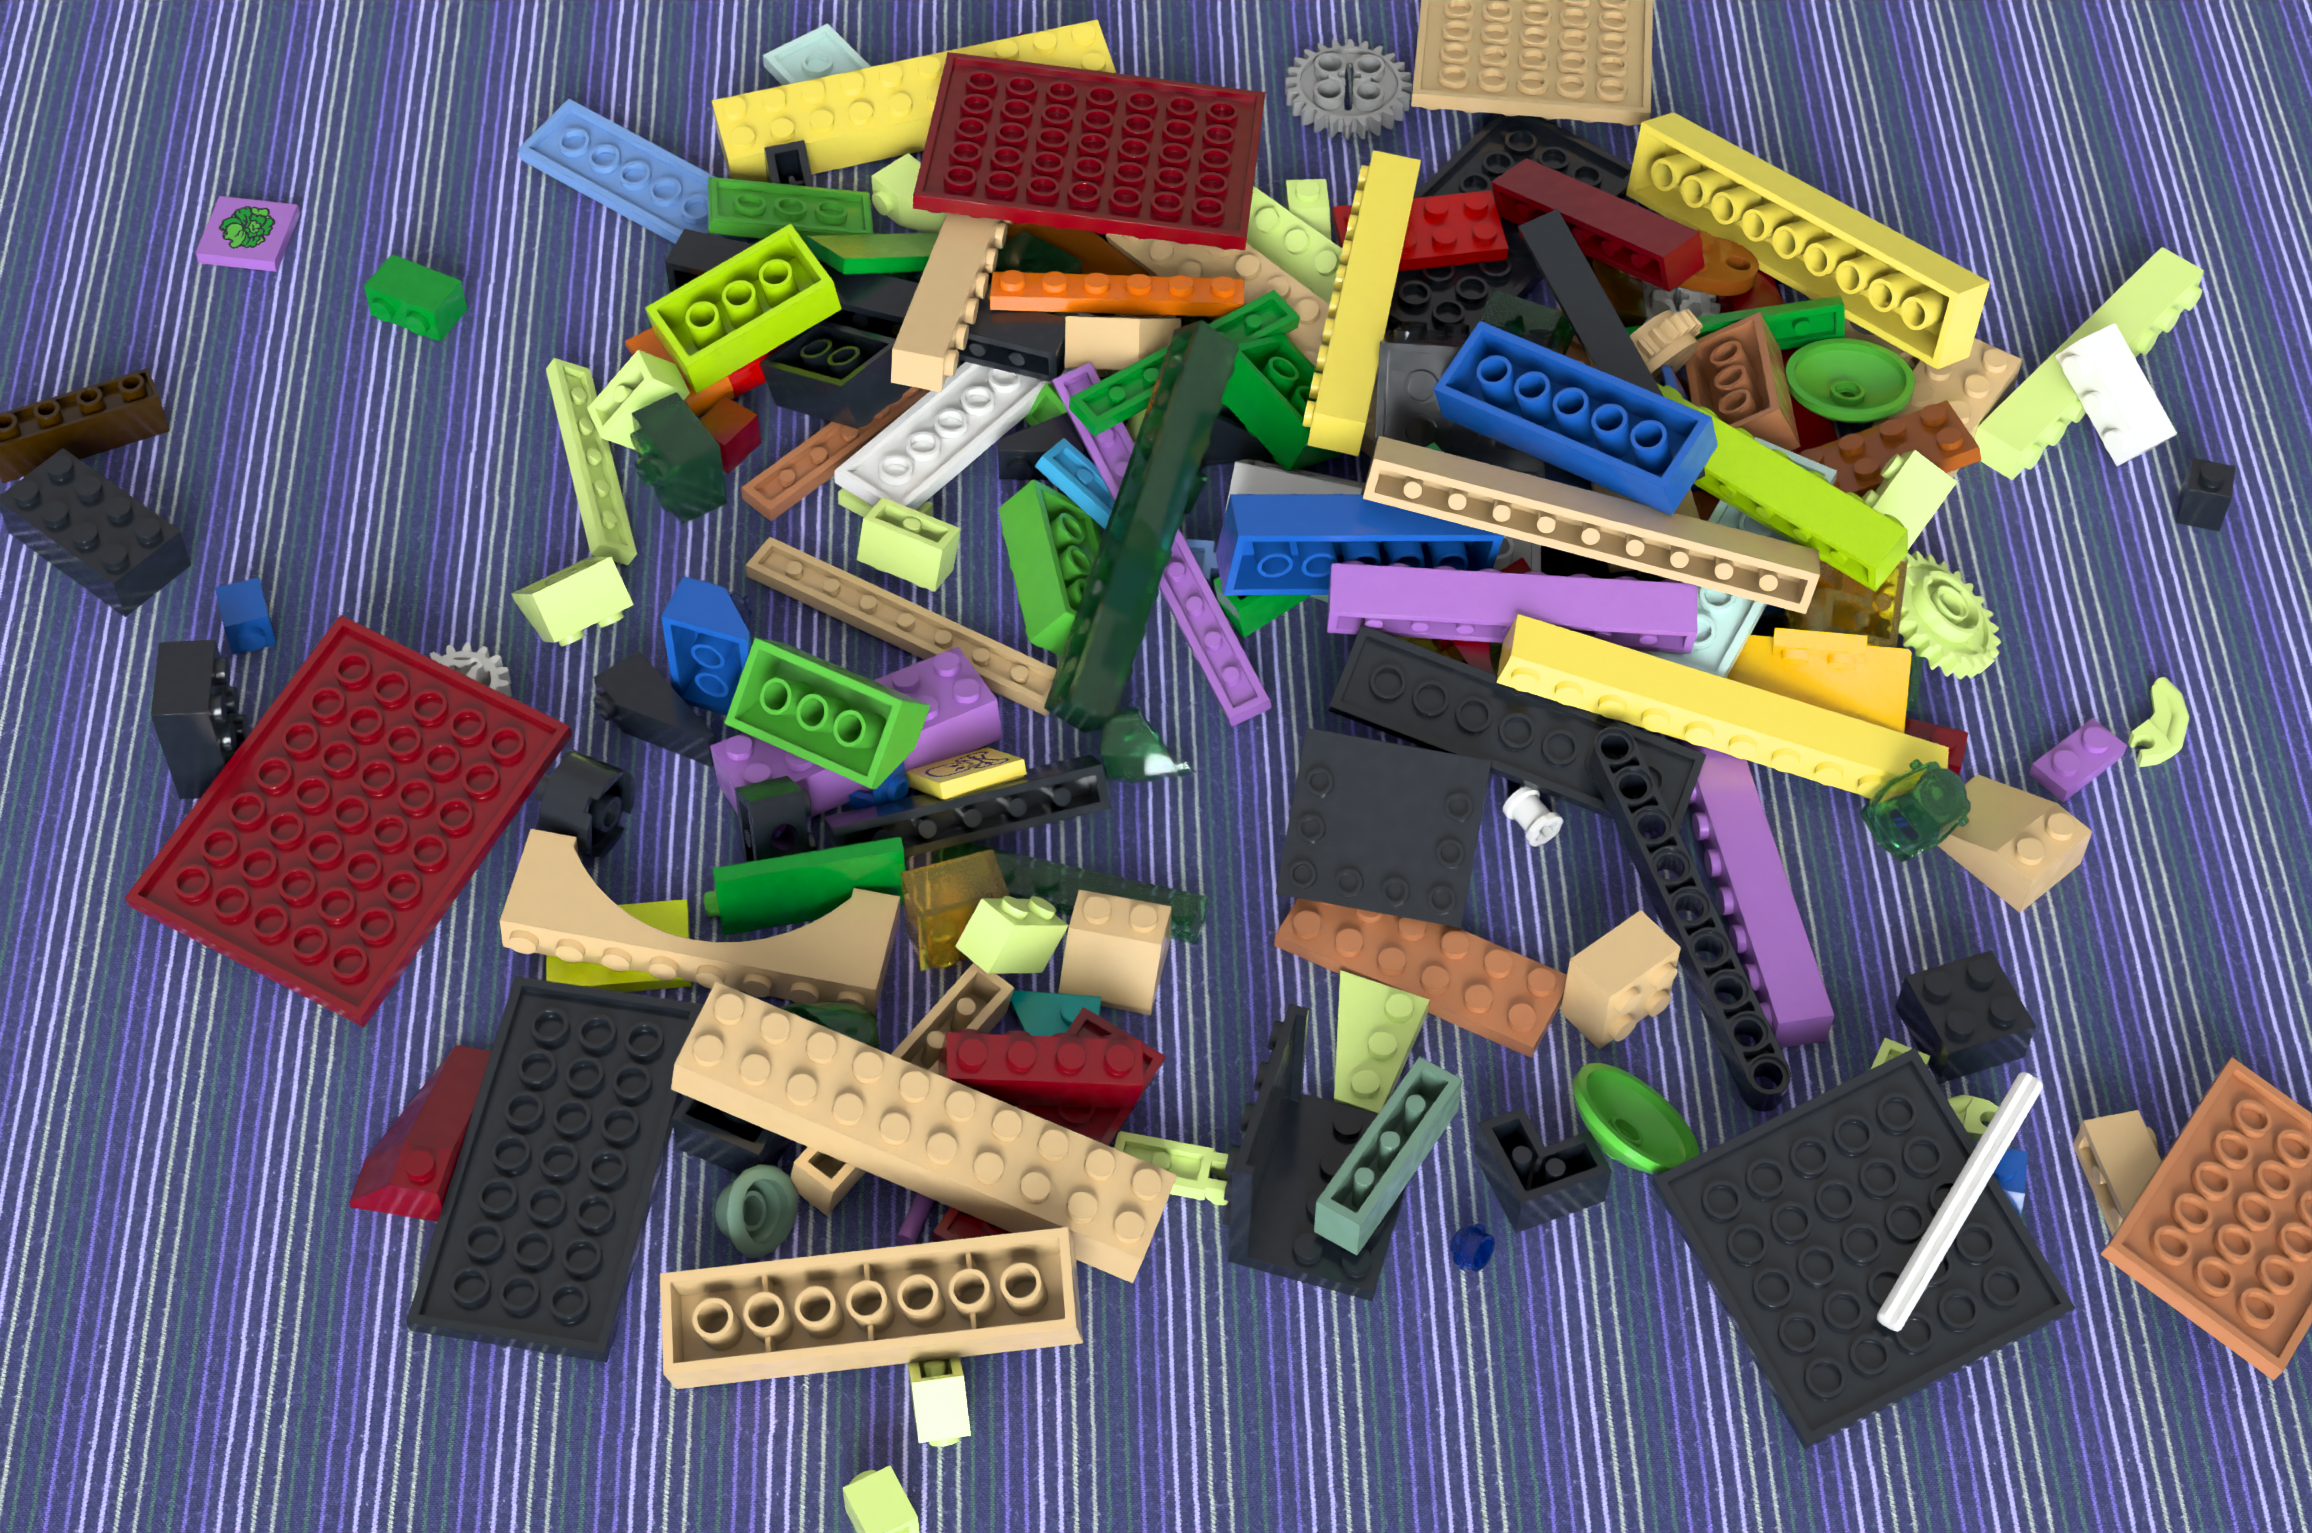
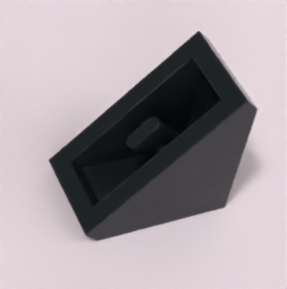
M804 140L764 148L767 182L814 187Z

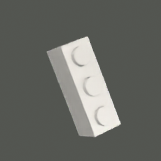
M2116 323L2078 340L2055 355L2116 466L2153 449L2177 434Z

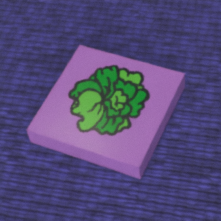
M219 196L195 252L198 263L277 272L300 217L298 205Z

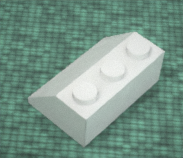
M1244 459L1235 462L1226 510L1230 494H1364L1366 483L1301 469L1288 472L1281 465Z

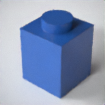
M259 577L215 587L222 622L232 655L277 645L268 605Z

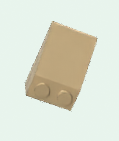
M1978 774L1921 818L1915 826L1916 829L2019 913L2081 864L2093 832L2058 803Z

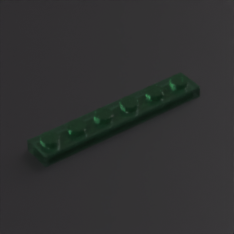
M971 843L936 850L928 871V884L998 899L999 888V899H1002V887L1003 897L1005 895L1016 899H1030L1032 896H1036L1052 904L1056 908L1055 913L1072 916L1079 890L1172 906L1171 939L1196 945L1199 943L1210 908V897ZM997 877H998L999 880H1000L999 887H998V883H997Z

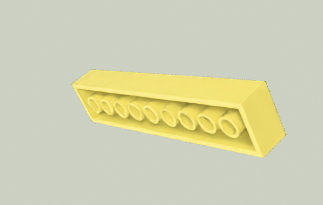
M1098 19L712 100L717 134L729 178L767 182L764 148L802 140L805 142L811 175L897 157L907 153L924 151L947 52L1116 73Z
M1674 112L1641 122L1626 192L1628 197L1694 230L1705 231L1714 237L1727 239L1742 245L1757 258L1759 270L1812 300L1841 296L1844 302L1846 319L1937 370L1969 357L1989 288V281Z

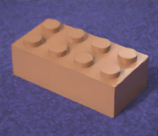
M1761 312L1697 339L1699 346L1685 363L1692 404L1697 407L1709 408L1721 421L1733 428L1745 429L1754 438H1760L1788 451L1799 448L1800 442L1781 349Z

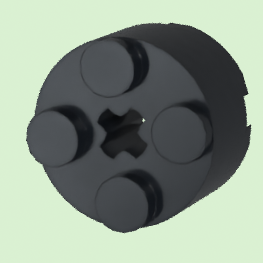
M569 750L552 776L544 775L537 785L535 798L541 804L536 830L577 837L578 852L595 857L605 856L616 845L625 829L618 826L622 812L631 814L635 799L634 777L619 767L580 752Z

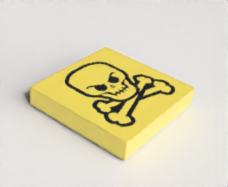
M989 747L906 771L909 787L943 800L1019 779L1027 774L1023 758Z

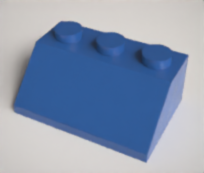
M683 576L661 615L672 688L687 705L727 716L751 649L750 632L725 587L718 586L710 581H699Z

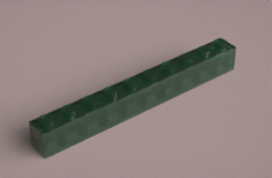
M1202 320L1174 329L1044 705V709L1083 733L1110 728L1119 714V703L1125 685L1132 675V664L1138 646L1146 634L1145 625L1151 607L1158 598V587L1164 569L1171 559V548L1177 530L1184 521V509L1188 497L1196 485V474L1202 456L1209 446V435L1214 420L1222 408L1221 399L1228 380L1234 372V361L1239 347Z

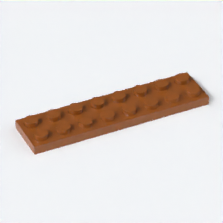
M1947 400L1938 404L1928 405L1905 416L1887 420L1880 425L1858 433L1845 435L1841 439L1813 449L1804 450L1798 454L1837 470L1833 486L1845 493L1852 492L1861 498L1870 489L1874 492L1885 479L1880 473L1895 454L1901 456L1904 453L1916 450L1945 473L1981 461L1978 444ZM1705 490L1693 492L1692 495L1699 518L1708 521L1720 499ZM1647 573L1650 580L1660 577L1658 575Z

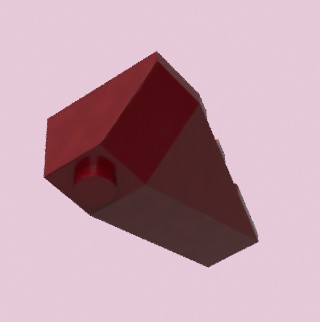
M455 1045L364 1160L349 1202L352 1208L438 1222L490 1058V1050Z

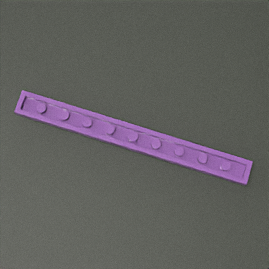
M1092 363L1085 364L1053 379L1057 394L1231 727L1271 709L1270 699L1123 422L1094 437L1069 409L1071 396L1101 381Z

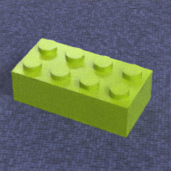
M789 224L645 307L655 336L697 394L840 311L841 305L833 280L794 227Z

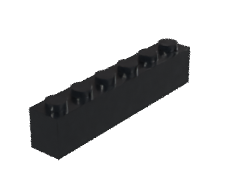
M1089 754L1026 769L1027 774L1022 778L947 800L923 793L826 816L824 821L830 848L901 837L904 858L1110 809L1111 805L1103 764Z

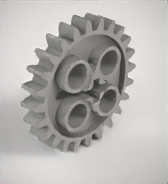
M1336 39L1332 40V48H1327L1323 44L1318 43L1317 53L1305 49L1304 59L1295 57L1294 67H1288V75L1285 81L1287 106H1292L1293 116L1302 115L1301 124L1303 126L1313 122L1315 133L1326 128L1329 129L1328 135L1330 138L1335 136L1337 132H1343L1345 140H1349L1351 132H1357L1361 139H1365L1366 131L1370 130L1378 136L1380 135L1381 125L1388 129H1393L1394 120L1402 121L1404 111H1409L1413 84L1410 83L1411 73L1405 72L1404 62L1395 63V53L1383 56V46L1370 50L1368 49V41H1364L1360 47L1354 46L1352 39H1348L1346 46H1340ZM1346 68L1353 69L1352 106L1350 111L1344 109Z

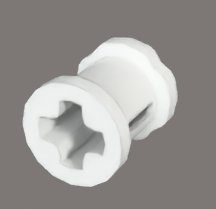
M1526 786L1514 792L1503 806V812L1506 817L1511 820L1515 819L1527 833L1526 840L1534 847L1551 840L1559 832L1563 823V819L1558 813L1550 812L1541 802L1540 792Z

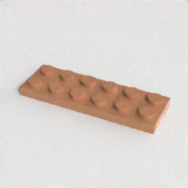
M1298 898L1275 935L1274 946L1335 973L1340 974V970L1430 999L1429 1014L1530 1058L1533 1057L1563 1000L1567 974L1452 926Z

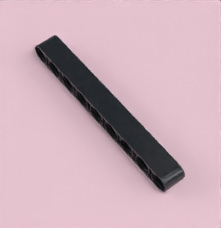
M1616 726L1607 727L1600 731L1595 738L1590 761L1592 775L1666 934L1681 947L1678 958L1679 963L1742 1099L1754 1110L1761 1112L1771 1111L1780 1105L1790 1083L1791 1073L1787 1061L1634 737L1624 728ZM1613 751L1620 754L1623 758L1613 760L1606 757L1603 753ZM1627 790L1635 791L1641 798L1629 799L1623 796L1621 792ZM1640 831H1654L1660 838L1647 839L1641 835ZM1670 870L1676 873L1679 878L1668 880L1660 876L1658 872ZM1682 910L1691 911L1698 919L1693 921L1684 920L1677 912ZM1707 951L1715 955L1718 960L1715 962H1705L1696 953ZM1721 992L1729 993L1734 996L1737 1002L1734 1004L1722 1003L1715 994ZM1739 1034L1749 1035L1757 1044L1750 1047L1743 1046L1738 1043L1735 1036ZM1760 1076L1768 1077L1774 1081L1777 1087L1775 1089H1764L1755 1082L1754 1078Z

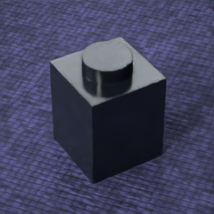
M2192 458L2179 494L2176 523L2220 531L2232 499L2235 466Z

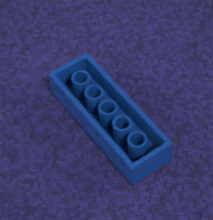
M1479 321L1433 388L1443 418L1670 516L1674 514L1718 446L1711 416L1482 321Z
M1230 494L1216 551V559L1223 595H1328L1332 563L1342 564L1346 561H1359L1365 565L1375 566L1402 563L1411 568L1433 569L1438 566H1449L1462 571L1493 569L1504 535L1363 499L1364 494Z

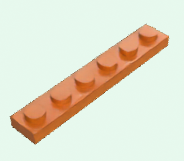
M1008 270L1005 272H993L990 310L1223 317L1244 306L1245 279H1232L1226 276L1195 278L1185 275L1161 277L1144 274H1133L1131 276L1105 275L1103 273L1063 274L1057 271L1023 273L1016 270Z

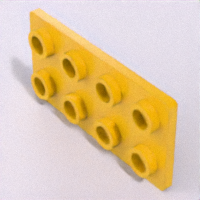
M1775 628L1774 637L1749 636L1727 679L1904 733L1912 652L1909 649L1869 646L1867 645L1868 636Z

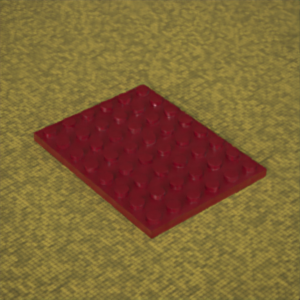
M947 52L914 189L913 209L927 210L932 213L943 212L967 215L972 218L1006 220L1017 224L1030 223L1052 226L1057 229L1070 228L1093 231L1098 234L1109 233L1133 236L1138 239H1157L1173 241L1184 245L1196 244L1218 247L1223 250L1236 249L1245 251L1266 92Z
M340 615L125 896V900L129 907L365 1027L571 738L570 726Z

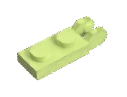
M1123 1131L1118 1132L1114 1146L1115 1149L1177 1174L1170 1194L1199 1200L1207 1198L1214 1204L1227 1205L1228 1201L1224 1200L1227 1181L1211 1179L1210 1174L1212 1171L1220 1178L1228 1179L1229 1175L1225 1174V1168L1229 1154L1214 1152L1215 1148Z

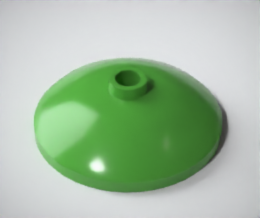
M1825 339L1805 345L1790 357L1785 371L1790 394L1804 408L1823 418L1844 423L1875 422L1899 412L1910 402L1915 387L1914 373L1902 357L1886 347L1858 339Z
M1603 1063L1587 1064L1575 1075L1573 1079V1094L1576 1107L1587 1130L1590 1131L1601 1150L1610 1158L1630 1168L1658 1176L1700 1155L1696 1138L1682 1116L1665 1098L1637 1077L1622 1069Z

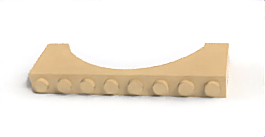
M530 829L500 918L503 947L511 948L522 954L539 953L559 957L570 963L582 961L603 965L614 971L633 970L646 972L662 980H672L675 977H680L684 981L699 983L711 989L715 982H719L735 990L744 991L754 997L771 996L792 1000L803 1006L836 1007V1009L851 1015L863 1013L875 1016L899 925L900 897L854 888L852 897L832 912L810 924L784 934L744 942L692 940L649 926L615 904L595 884L584 868L578 856L577 837Z

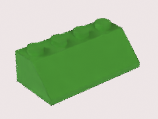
M1033 479L998 508L1002 524V535L1006 541L1010 558L1009 565L1014 575L1018 592L1017 599L1021 605L1026 626L1025 633L1029 642L1036 647L1044 648L1059 656L1122 647L1128 640L1098 523L1086 514L1072 499Z
M755 637L724 724L870 789H877L915 749L930 705L784 642Z

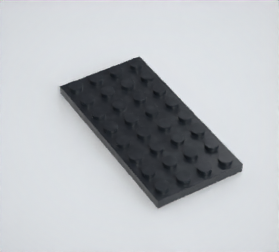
M1497 114L1414 193L1413 198L1492 190L1493 194L1491 181L1528 158L1624 199L1627 196L1626 192L1632 165L1541 117ZM1499 216L1509 248L1508 257L1505 260L1398 271L1387 326L1395 329L1398 328V325H1402L1403 321L1426 322L1427 330L1444 331V324L1470 325L1469 332L1474 330L1479 321L1497 326L1544 279L1520 236L1518 228L1520 225Z
M515 976L406 1320L409 1331L601 1362L608 1361L673 1129L672 1116L678 1109L682 1096L681 1093L671 1089L674 1063L703 1008V1004Z

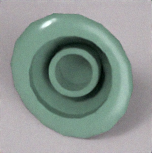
M759 1164L746 1169L734 1182L729 1183L722 1190L715 1207L716 1223L721 1233L732 1240L735 1248L747 1258L764 1257L772 1253L784 1242L794 1226L798 1211L797 1189L789 1175L774 1165Z

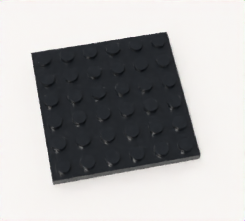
M1916 1048L1653 1178L1652 1185L1804 1450L2071 1314L2075 1309V1306L1992 1174L1902 1329L1898 1332L1893 1331L1877 1320V1314L1976 1147Z

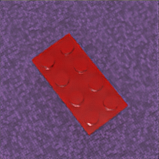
M1492 190L1413 198L1398 271L1507 259L1509 248ZM1352 205L1334 206L1332 208V221L1338 245L1343 248Z

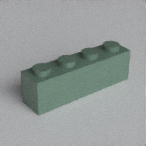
M1419 1056L1317 1199L1314 1232L1355 1255L1359 1254L1458 1112L1462 1086L1461 1078Z

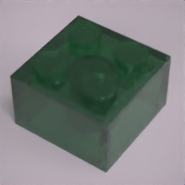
M677 392L631 413L634 432L630 433V438L639 459L635 462L636 472L643 484H651L655 489L657 499L665 512L672 511L683 525L727 504L720 446Z

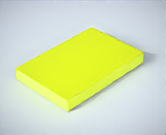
M687 899L618 905L628 914L649 926L672 935L690 939ZM546 955V981L618 992L692 986V982L684 981L680 977H675L672 980H662L646 972L633 970L614 971L603 965L582 961L570 963L559 957Z

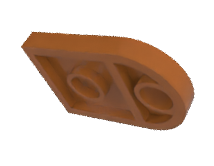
M1696 230L1700 232L1705 267L1677 287L1718 296H1735L1749 291L1754 286L1759 269L1758 260L1753 253L1738 243L1714 237L1705 231Z

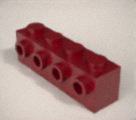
M960 1029L954 1033L946 1032L938 1057L940 1076L1010 1105L1134 1109L1144 1087L1142 1040H1130L1119 1034L1105 1035L1101 1038H1079L1077 1034L1069 1032L1057 1033L1053 1036H1031L1028 1032L1019 1030L1009 1031L1000 1035L982 1034L976 1029Z

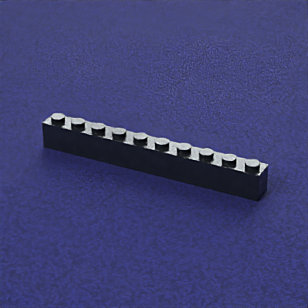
M684 229L665 260L670 292L675 291L753 246V244ZM818 260L833 280L841 305L840 311L824 320L896 339L919 283L877 273L842 274L823 261ZM977 298L979 299L977 318L974 324H967L969 325V334L964 350L958 349L960 361L1048 382H1053V379L1062 376L1065 369L1066 317L1040 311L990 310L989 299Z

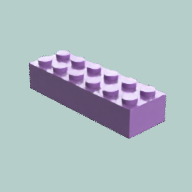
M959 647L873 680L930 705L916 747L904 760L905 771L963 755L1003 739L997 698ZM741 733L710 746L718 785L737 815L734 788L783 776H789L801 789L807 791L812 808L811 816H807V819L850 802L849 794L858 790L865 793L872 792V789L746 733ZM786 824L776 827L773 833L784 829Z

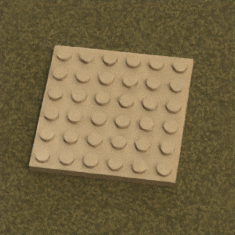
M1421 0L1411 106L1423 107L1428 110L1448 109L1461 110L1466 113L1485 112L1503 114L1505 116H1534L1548 120L1559 118L1581 120L1586 123L1608 122L1620 123L1625 126L1641 125V122L1650 120L1653 0Z

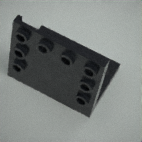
M1403 321L1402 325H1398V328L1392 330L1380 341L1374 450L1378 436L1421 447H1427L1435 442L1444 453L1545 479L1544 461L1442 417L1433 388L1472 333L1469 332L1470 325L1444 324V331L1427 330L1426 322ZM1494 326L1512 334L1511 327ZM1529 329V333H1526V335H1516L1554 352L1563 354L1564 338L1554 337V330Z
M1306 728L1276 894L1462 928L1486 791L1491 788L1492 761Z
M1289 1004L1284 1021L1275 1020L1268 1043V1049L1272 1050L1269 1062L1261 1061L1254 1083V1090L1259 1091L1256 1103L1247 1102L1240 1123V1132L1245 1133L1241 1146L1232 1145L1226 1163L1225 1174L1229 1175L1225 1188L1224 1200L1228 1202L1224 1212L1223 1225L1230 1227L1228 1262L1373 1302L1409 1182L1358 1255L1314 1232L1317 1199L1378 1114L1302 1093L1309 1008Z

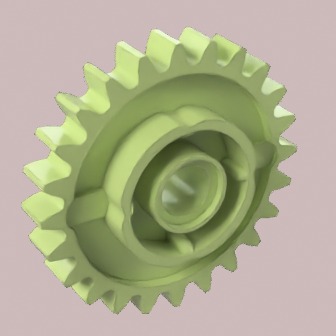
M1919 551L1912 555L1907 553L1877 589L1882 594L1877 599L1878 603L1888 609L1882 614L1883 617L1893 621L1895 624L1891 631L1903 635L1902 645L1904 647H1914L1916 658L1919 660L1923 656L1926 657L1932 670L1939 665L1947 677L1954 672L1958 679H1962L1966 675L1971 679L1994 662V658L2000 653L1996 647L2001 643V640L1994 635L1999 630V627L1989 621L1993 613L1982 607L1981 604L1985 599L1975 596L1972 592L1974 585L1972 583L1964 584L1961 581V573L1956 571L1952 574L1945 561L1938 565L1931 554L1924 559Z

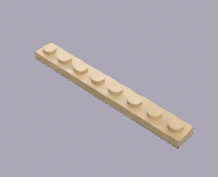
M772 537L765 541L745 565L747 577L924 660L959 647L991 691L1044 716L1049 714L1069 687L1068 674Z

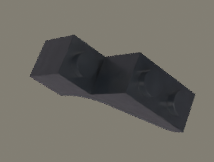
M1099 377V378H1100V380L1102 381V380L1106 379L1107 377ZM1068 413L1001 438L998 443L999 479L1048 480L1035 465L1042 455L1063 438L1085 456V445ZM1126 419L1125 421H1123V424H1124V426L1126 427V424L1128 423V419Z

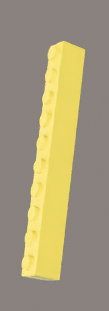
M1373 150L1370 166L1361 165L1339 262L1341 265L1338 266L1333 289L1341 293L1332 292L1327 316L1335 319L1326 318L1321 343L1328 344L1329 346L1320 345L1315 368L1316 371H1321L1323 374L1314 372L1309 398L1316 399L1317 401H1307L1302 425L1311 428L1308 446L1359 456L1379 364L1380 341L1384 339L1421 160Z
M1517 614L1503 640L1496 683L1515 688L1518 691L1535 694L1557 701L1563 705L1574 706L1600 714L1609 719H1616L1639 726L1651 732L1668 735L1693 745L1707 747L1739 759H1746L1775 768L1781 772H1788L1814 780L1823 785L1853 792L1865 798L1895 805L1911 812L1928 814L1946 791L1949 747Z

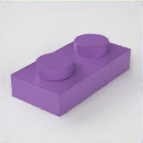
M2092 718L2032 764L2029 775L2059 800L2065 802L2122 758L2127 745Z

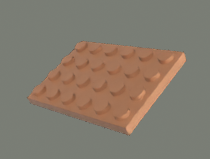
M2231 1057L2218 1073L2100 1255L2273 1381L2284 1371L2312 1324V1113Z

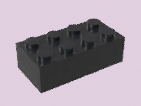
M64 448L0 495V512L9 534L124 617L132 613L191 566L180 530Z

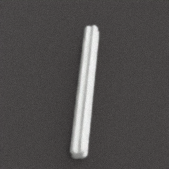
M2026 1072L2018 1074L1879 1310L1877 1320L1882 1325L1897 1332L1904 1326L2040 1094L2043 1083L2038 1078Z

